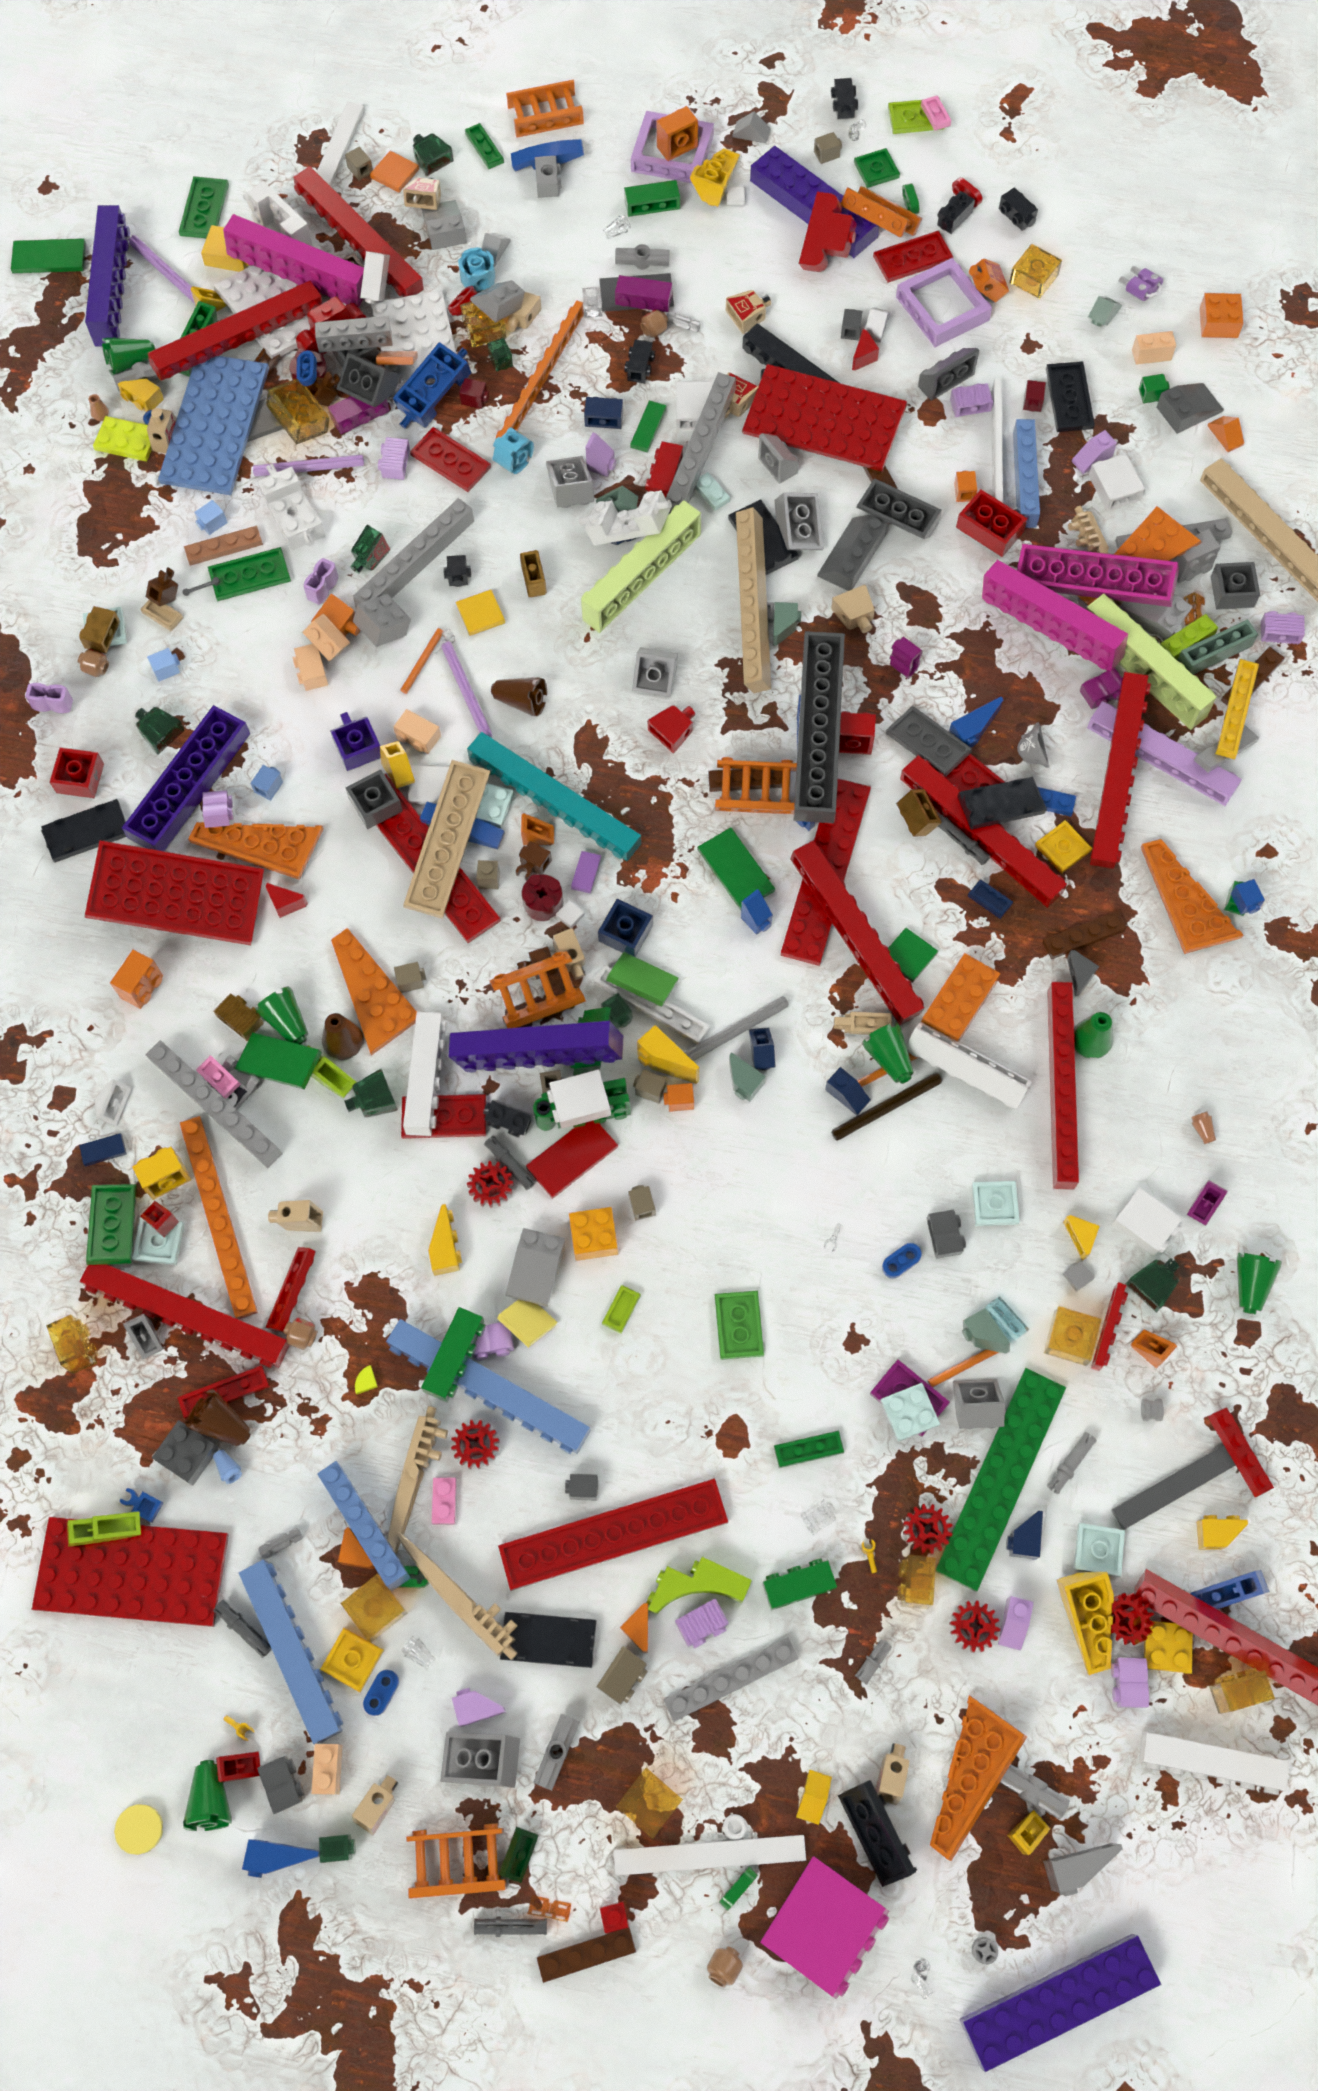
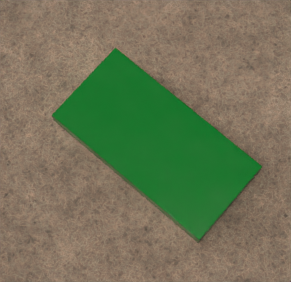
M193 176L178 231L180 236L206 239L211 225L218 226L229 186L227 179Z
M85 239L13 241L12 274L84 271Z
M281 547L207 567L211 581L214 577L220 580L218 586L213 584L217 602L291 582Z
M731 827L697 847L701 856L740 910L742 901L757 889L761 892L763 898L775 892V887Z
M252 1032L236 1064L235 1070L240 1073L255 1075L259 1078L305 1090L322 1052L319 1049Z
M136 1184L92 1185L86 1253L87 1265L132 1263Z

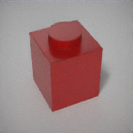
M624 1901L600 1907L605 1934L629 1928Z

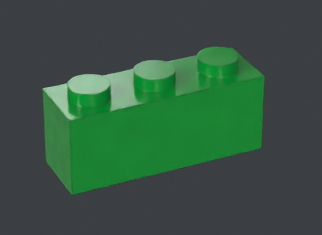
M677 180L624 187V199L628 217L680 209V193Z
M822 1558L809 1562V1567L801 1569L799 1565L787 1569L788 1574L779 1576V1573H774L766 1576V1581H763L762 1585L770 1610L772 1611L835 1590L837 1585L829 1561L823 1562Z

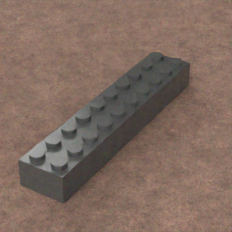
M805 631L793 821L834 823L845 638L843 633Z

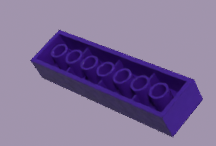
M775 145L751 165L750 182L807 224L810 221L817 191L834 194L840 203L843 199L842 194ZM842 207L841 214L851 215L857 223L855 242L852 243L849 255L855 258L878 238L879 226Z
M119 205L97 206L85 323L95 347H102V344L105 343L102 341V338H120L118 326L121 324L120 309H123L121 296L124 295L123 280L126 279L124 267L127 266L126 251L129 250L127 237H130L129 226H126L125 214L121 212Z
M213 705L122 826L126 837L144 848L165 851L202 801L203 792L210 790L249 737L250 731L246 722Z
M611 1021L450 1033L448 1057L465 1072L469 1073L482 1069L485 1071H495L496 1068L514 1070L515 1067L531 1069L539 1065L554 1067L555 1064L572 1066L575 1063L594 1064L596 1061L613 1063L615 1060H622L624 1036Z
M1130 1934L959 2020L981 2069L987 2072L1162 1984L1139 1936Z

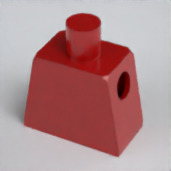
M672 705L647 720L648 731L674 754L693 731V723L690 719L696 715L695 711L690 706L680 711L675 705Z

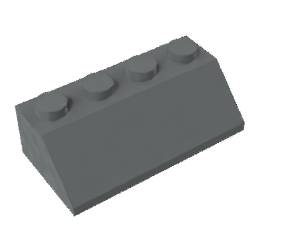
M875 478L856 507L922 539L931 537L939 524L942 511Z
M871 514L852 518L818 572L817 577L847 591L852 590L886 536L888 522Z

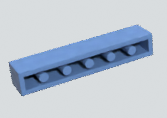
M1016 419L1013 430L1016 509L1018 513L1028 518L1025 528H1036L1040 516L1035 419Z
M335 1461L317 1473L385 1585L393 1591L411 1579L341 1465Z

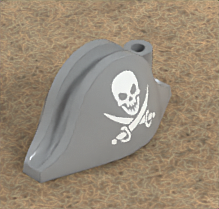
M1037 722L1029 733L1021 735L1022 739L1017 747L1018 753L1023 761L1028 764H1040L1049 768L1041 726Z

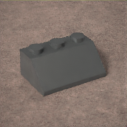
M962 348L957 352H953L948 358L943 361L940 360L933 367L922 371L919 376L918 387L931 401L975 375L980 350L978 348Z
M347 353L336 389L368 405L377 407L394 394L400 374L377 365L366 358Z

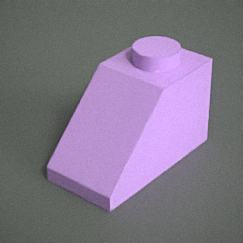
M1104 430L1091 438L1072 459V462L1082 474L1090 471L1092 464L1095 462L1108 460L1113 457L1117 442Z
M592 433L585 447L588 471L608 477L610 471H613L616 466L614 450L596 433Z
M1013 1596L1007 1598L998 1645L1017 1650L1022 1649L1029 1628L1034 1602Z
M470 1688L457 1691V1696L452 1698L460 1727L506 1713L504 1707L476 1691L471 1692Z

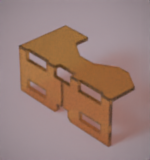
M1196 592L1184 597V600L1188 599V603L1193 607L1196 604V608H1192L1185 617V626L1202 616L1200 607L1205 605V598Z
M532 1895L527 1914L568 1922L571 1903L557 1900L549 1903L548 1898ZM534 1900H542L543 1904L536 1903ZM558 1905H565L567 1909L559 1908ZM532 1910L540 1911L542 1913H533ZM545 1913L552 1914V1917L546 1916ZM556 1915L563 1916L565 1919L556 1918Z

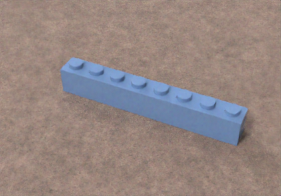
M261 1560L238 1572L313 1744H320L341 1733L343 1720L338 1711L334 1713L331 1706L334 1703L329 1690L325 1691L321 1682L324 1681L320 1669H315L312 1663L315 1658L310 1647L306 1648L303 1643V1639H305L304 1632L300 1625L297 1627L293 1620L296 1617L292 1606H287L284 1597L287 1595L282 1584L278 1585L275 1576H277L274 1565Z

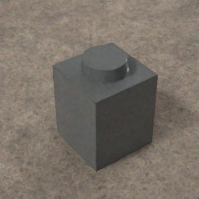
M844 309L841 339L859 341L863 311Z
M570 1474V1480L565 1482V1494H569L570 1500L597 1501L598 1476L592 1474Z

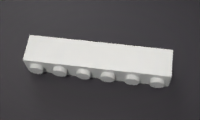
M417 1012L403 1124L406 1135L431 1136L432 1128H436V1116H434V1109H438L436 1090H440L441 1084L438 1071H442L443 1066L440 1053L444 1052L445 1041L442 1039V1035L447 1030V1022L443 1021L442 1013Z
M922 1022L916 1026L906 1045L911 1055L927 1060L931 1066L940 1067L948 1075L964 1080L968 1086L977 1087L985 1095L1001 1100L1005 1106L1010 1108H1018L1032 1081Z
M1149 1732L1142 1733L1139 1762L1146 1763L1145 1768L1160 1771V1766L1169 1768V1773L1184 1775V1771L1193 1773V1778L1207 1780L1208 1776L1217 1778V1783L1231 1785V1781L1240 1783L1241 1788L1255 1790V1786L1263 1787L1265 1793L1279 1795V1791H1287L1289 1761Z

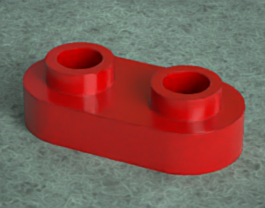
M959 177L952 183V191L955 195L962 191L975 199L973 208L982 203L983 198L980 191L967 180Z
M468 286L457 295L447 308L451 315L460 316L465 312L466 306L472 303L470 298L477 294L475 288Z

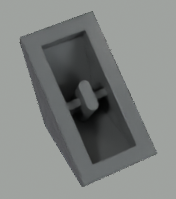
M1072 950L1067 957L1075 996H1079L1096 974L1099 966L1077 951Z

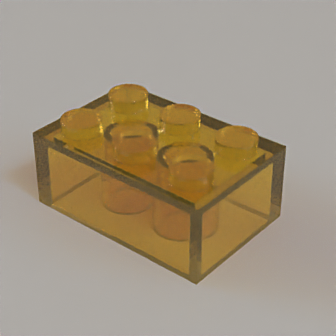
M298 379L267 390L266 406L296 445L328 433L330 417L308 388L303 386Z

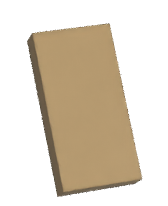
M148 600L140 609L144 615L169 631H172L183 619L182 614L165 604L159 607L151 600Z

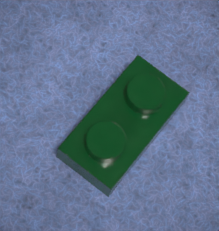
M516 1826L499 1872L500 1876L522 1883L539 1836L538 1834Z

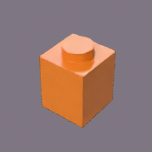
M975 471L956 472L954 481L956 502H970L977 494Z
M692 1083L667 1085V1092L663 1093L664 1105L669 1107V1112L694 1110Z

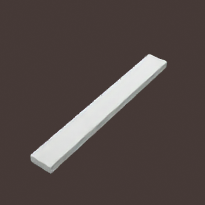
M347 101L317 170V173L330 186L334 182L364 112V105ZM304 200L302 211L318 215L316 209L313 206L310 207L306 200Z
M995 379L991 391L993 399L992 485L993 497L1003 503L1001 379Z
M804 1835L614 1850L615 1876L806 1861Z

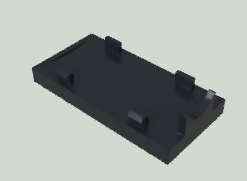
M1084 362L1047 364L1046 374L1056 431L1067 432L1094 429L1095 423Z
M761 499L728 515V520L736 532V512L753 507L763 518L765 575L799 559V554L796 550H787L778 523Z
M1033 776L961 791L957 795L971 830L1042 815L1047 811Z
M118 799L45 824L41 826V832L51 858L56 863L97 848L100 840L114 842L125 838L126 835L122 830V826L126 820Z
M505 1612L503 1627L510 1620L517 1624V1627L510 1635L515 1639L511 1647L518 1654L510 1660L503 1652L500 1655V1660L592 1668L597 1620Z
M871 1780L839 1794L840 1802L881 1886H887L916 1873L917 1868L913 1867L908 1857L911 1853L906 1843L902 1845L884 1808L886 1802L882 1794H877Z

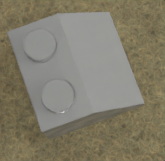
M510 280L492 285L472 296L470 301L496 323L521 309L525 291L514 281Z
M760 434L758 459L780 484L798 473L799 460L796 455H792L788 450L786 443L781 442L777 436Z
M640 647L636 655L632 691L670 697L676 674L678 653Z
M997 1379L953 1381L955 1411L959 1429L1004 1427L1005 1403Z

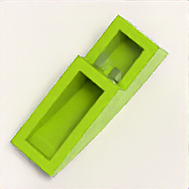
M322 1055L311 1075L312 1078L343 1099L357 1084L353 1078Z
M138 1511L68 1520V1547L141 1535L140 1513Z

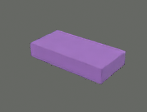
M581 851L571 889L591 894L601 855Z

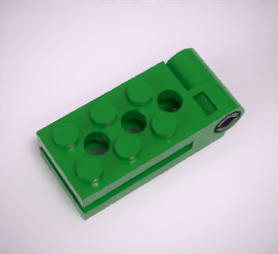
M625 1078L603 1082L611 1116L596 1119L594 1123H604L607 1119L612 1118L621 1120L626 1118L627 1115H631ZM542 1093V1098L534 1102L533 1111L537 1127L543 1131H549L556 1125L552 1113L556 1108L554 1102H549L547 1093ZM586 1123L574 1125L573 1127L585 1126Z

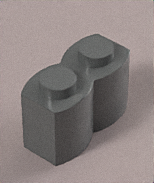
M954 1209L928 1214L926 1218L935 1258L961 1255L964 1251L963 1248H966V1241L959 1232V1227H961L959 1215L955 1214Z
M283 1756L258 1767V1772L273 1814L303 1802L302 1796L305 1793L302 1784L295 1781L293 1774L297 1771L292 1759L288 1760L287 1756Z

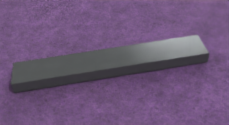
M1223 1445L1111 1511L1121 1528L1125 1530L1236 1465Z

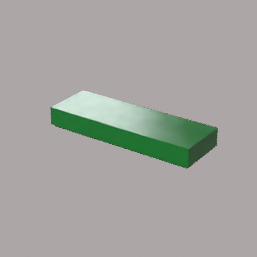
M481 123L465 129V135L488 169L504 163V158Z
M648 401L630 443V448L648 453L665 414L666 405Z
M839 1430L774 1445L779 1468L844 1454Z

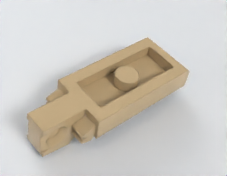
M850 1012V1014H845V1017H834V1029L844 1030V1033L869 1035L885 1025L890 1024L892 1027L891 1013Z

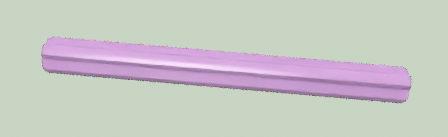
M136 235L129 237V244L195 303L190 290L192 286Z
M351 455L271 464L274 465L277 472L292 467L294 472L297 473L363 466L364 458L363 455ZM270 464L254 465V476L270 475L266 469Z
M449 641L443 643L442 650L479 733L482 731L489 737H492V732L452 643Z

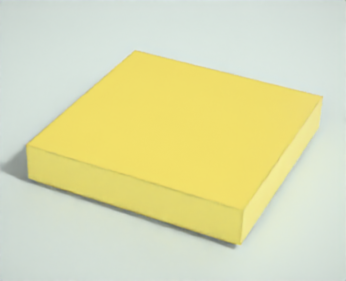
M519 1299L497 1317L528 1348L552 1330L558 1323L538 1304Z

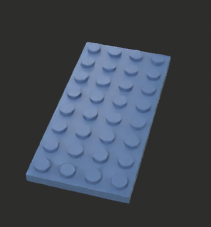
M215 356L202 364L193 366L158 478L160 484L232 495L269 371L268 364Z

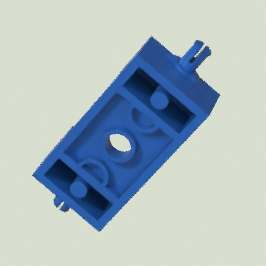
M439 342L395 394L393 400L397 408L406 415L399 423L404 429H406L411 421L417 422L426 428L437 415L434 407L454 383L461 386L464 379L468 378L472 373L468 362L463 359L468 354L464 348H461L458 354H456ZM430 378L435 379V383H434V384H432V385H427V384H426V382H427L428 379H430Z

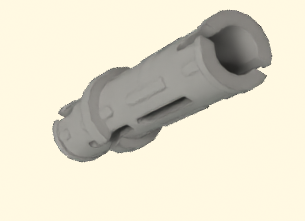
M1085 1432L1064 1463L1057 1467V1473L1047 1484L1051 1491L1054 1488V1493L1059 1494L1068 1479L1073 1478V1472L1094 1443L1097 1442L1094 1436L1089 1437L1090 1434Z

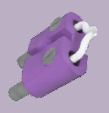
M1132 266L1130 271L1138 277L1134 276L1131 280H1128L1121 276L1118 282L1126 286L1127 292L1142 301H1146L1154 295L1159 296L1162 293L1160 290L1162 289L1163 278L1147 268L1141 270L1136 266Z

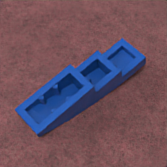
M581 139L560 140L511 153L512 168L516 172L531 165L535 170V157L556 156V163L564 164L584 155L583 142Z
M426 802L420 816L422 823H431L437 804ZM476 818L468 842L498 850L505 832Z

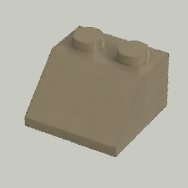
M623 1646L596 1687L621 1705L623 1701L628 1703L635 1692L632 1690L636 1681L641 1683L648 1672L645 1669L647 1664Z

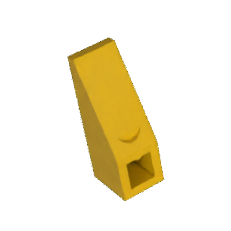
M446 1204L441 1205L428 1249L434 1276L460 1271L459 1264L462 1263L460 1250L456 1251L455 1243H458L457 1232L451 1228V1223L454 1222L453 1212L447 1209Z

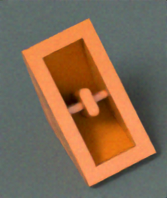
M1222 416L1208 423L1207 426L1227 452L1244 445L1238 417Z
M523 813L521 815L523 845H528L530 841L537 845H553L554 826Z
M1145 1329L1130 1344L1135 1351L1155 1368H1158L1177 1347L1175 1343Z
M347 1527L344 1530L338 1562L342 1565L374 1569L373 1563L350 1527Z
M643 1603L620 1627L643 1653H648V1603Z

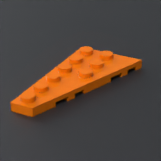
M1156 506L1114 555L1171 561L1177 556L1180 557L1192 547L1201 544V540ZM1078 596L1088 606L1097 599Z
M196 822L188 840L190 843L300 880L324 828L322 825L305 827V825H242V823L205 828L204 822Z
M1162 839L1141 845L1140 848L1184 954L1241 939L1244 936L1240 930L1237 931L1231 924L1230 918L1219 910L1218 904L1198 881L1195 882L1189 875L1190 872L1187 868H1183L1176 860L1175 854Z
M346 928L332 938L331 941L372 1056L416 1023L417 1011L350 930Z
M970 1695L967 1701L966 1716H963L961 1723L963 1727L960 1739L956 1742L947 1777L949 1778L948 1785L942 1796L943 1804L940 1815L937 1816L930 1842L932 1848L950 1861L953 1860L1027 1738L1025 1734Z

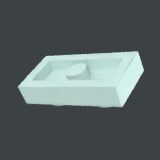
M708 472L699 477L695 489L715 511L730 502L729 495Z

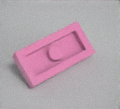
M938 95L921 100V107L934 131L951 126L952 120Z
M211 1055L196 1069L225 1099L241 1085Z
M433 1478L432 1524L455 1525L456 1478Z

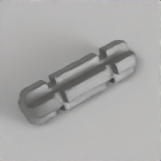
M671 311L666 315L668 323L673 324L674 322L675 325L685 329L690 328L693 332H698L701 323L699 321H691V318L680 314L676 315V313Z
M298 1528L289 1531V1534L285 1533L270 1541V1544L260 1546L258 1548L259 1553L265 1559L271 1556L273 1552L277 1553L291 1546L292 1542L296 1543L302 1540V1534Z

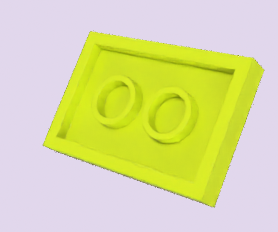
M105 416L93 444L94 450L147 462L152 451L147 432L148 425Z

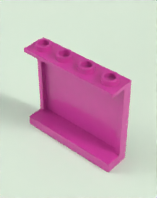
M813 1856L760 1943L830 1996L837 1999L839 1995L842 1997L848 1990L850 1985L848 1983L852 1973L857 1974L863 1964L861 1958L866 1951L870 1952L876 1942L874 1937L878 1930H883L888 1923L889 1917L887 1915L890 1911Z

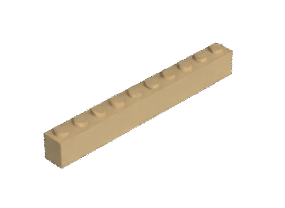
M1222 458L1205 468L1200 481L1318 602V555L1308 547L1305 541L1295 534L1294 530Z
M752 507L736 512L744 685L754 694L771 689L763 518Z

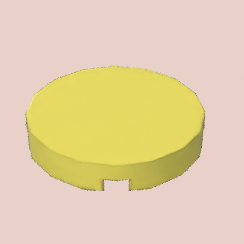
M137 1804L128 1807L120 1814L115 1824L114 1834L117 1844L128 1854L140 1855L150 1852L162 1838V1817L156 1809L149 1805Z

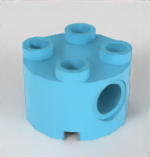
M479 247L465 250L461 254L462 257L458 259L460 279L463 286H473L476 291H483L494 285L496 276L491 253L487 250L486 252L482 251V248Z
M510 427L501 438L498 437L494 441L493 447L495 449L492 460L509 472L518 474L529 463L526 460L528 456L531 458L533 455L534 443Z

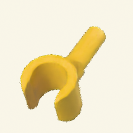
M871 1539L872 1549H866L863 1541L861 1550L867 1555L871 1572L876 1573L877 1569L873 1554L875 1542Z
M228 1715L223 1719L234 1727L237 1736L244 1741H249L245 1738V1733L248 1730H251L253 1733L255 1732L248 1724L237 1723Z

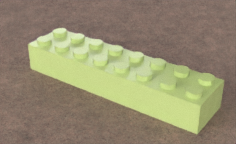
M684 500L679 505L674 506L659 534L646 536L641 542H637L628 554H625L616 566H612L609 569L607 575L599 579L590 591H586L581 598L583 621L601 633L701 535V512Z
M1102 594L1087 606L1086 610L1128 633L1125 655L1119 664L1127 672L1149 675L1147 683H1151L1149 692L1184 725L1192 730L1208 716L1217 698L1214 692L1204 686L1199 678L1192 675L1167 649L1158 644L1154 637L1146 633L1140 624L1135 623L1127 612L1122 611L1105 594Z

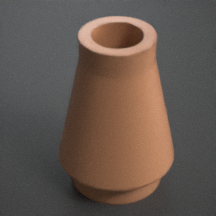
M92 394L88 398L91 417L97 421H103L105 416H108L109 410L97 394Z
M1208 1111L1191 1117L1193 1121L1191 1124L1204 1144L1216 1140L1212 1116H1209Z

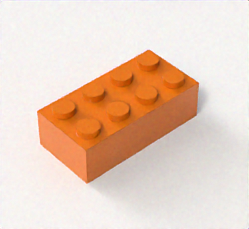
M964 953L921 1022L960 1042L995 987L1001 973Z

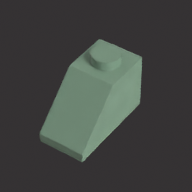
M1098 296L1088 317L1092 319L1091 323L1096 326L1108 325L1121 309L1122 304L1109 297Z
M620 486L597 498L596 503L612 500L618 512L628 511L637 508L638 496L624 486Z
M775 602L773 646H777L795 632L797 622L801 623V611H798V603Z
M731 1053L729 1055V1066L734 1093L740 1099H746L751 1102L765 1084L766 1076Z
M986 1308L963 1320V1336L968 1342L971 1341L975 1347L1005 1354L1010 1352L1009 1340Z

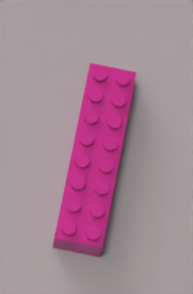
M235 214L231 216L224 227L226 251L230 257L261 268L265 272L278 275L282 279L290 280L297 285L311 281L319 293L329 298L337 296L346 305L355 303L359 307L364 298L360 297L364 273L363 267Z
M1022 544L1017 571L1056 593L1099 598L1102 594H1105L1108 598L1117 601L1172 607L1179 565L1178 562Z
M998 559L984 574L982 599L986 603L996 606L1003 613H1008L1019 622L1029 625L1035 631L1041 632L1052 641L1062 644L1066 649L1074 651L1081 655L1083 659L1095 663L1103 670L1111 672L1124 658L1128 633Z

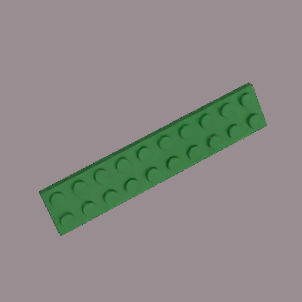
M1028 1368L1024 1369L1006 1409L1004 1427H998L953 1528L952 1537H949V1544L945 1546L935 1572L975 1592L978 1591L1067 1387Z

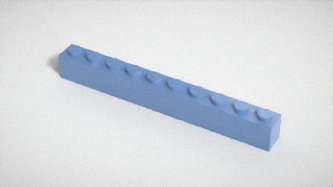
M401 1319L386 1341L392 1353L398 1356L404 1354L409 1357L408 1361L413 1365L419 1367L421 1364L428 1368L426 1372L429 1371L442 1343ZM470 1358L467 1359V1370L462 1378L459 1377L456 1383L457 1386L465 1389L464 1393L472 1399L479 1397L484 1400L483 1404L492 1410L498 1408L503 1411L502 1415L511 1421L517 1419L522 1422L521 1426L526 1430L540 1432V1437L549 1443L555 1441L560 1444L559 1448L566 1453L571 1454L573 1451L578 1454L591 1431L589 1426Z

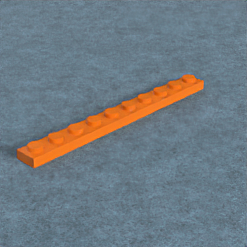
M576 300L573 307L569 308L566 319L562 320L558 333L554 334L550 347L546 348L542 361L537 363L535 373L529 377L528 385L522 389L520 399L514 403L510 416L506 417L502 430L497 432L496 438H501L510 427L516 431L520 427L584 316L583 302Z
M198 1116L180 1122L235 1318L241 1319L258 1313L202 1118Z

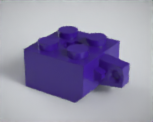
M348 712L340 714L343 725L330 730L346 770L350 771L380 759L381 745L368 717L351 721Z

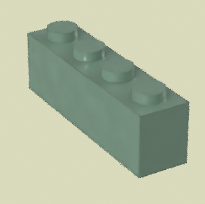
M1247 619L1182 650L1177 661L1181 662L1194 675L1252 647L1258 633Z

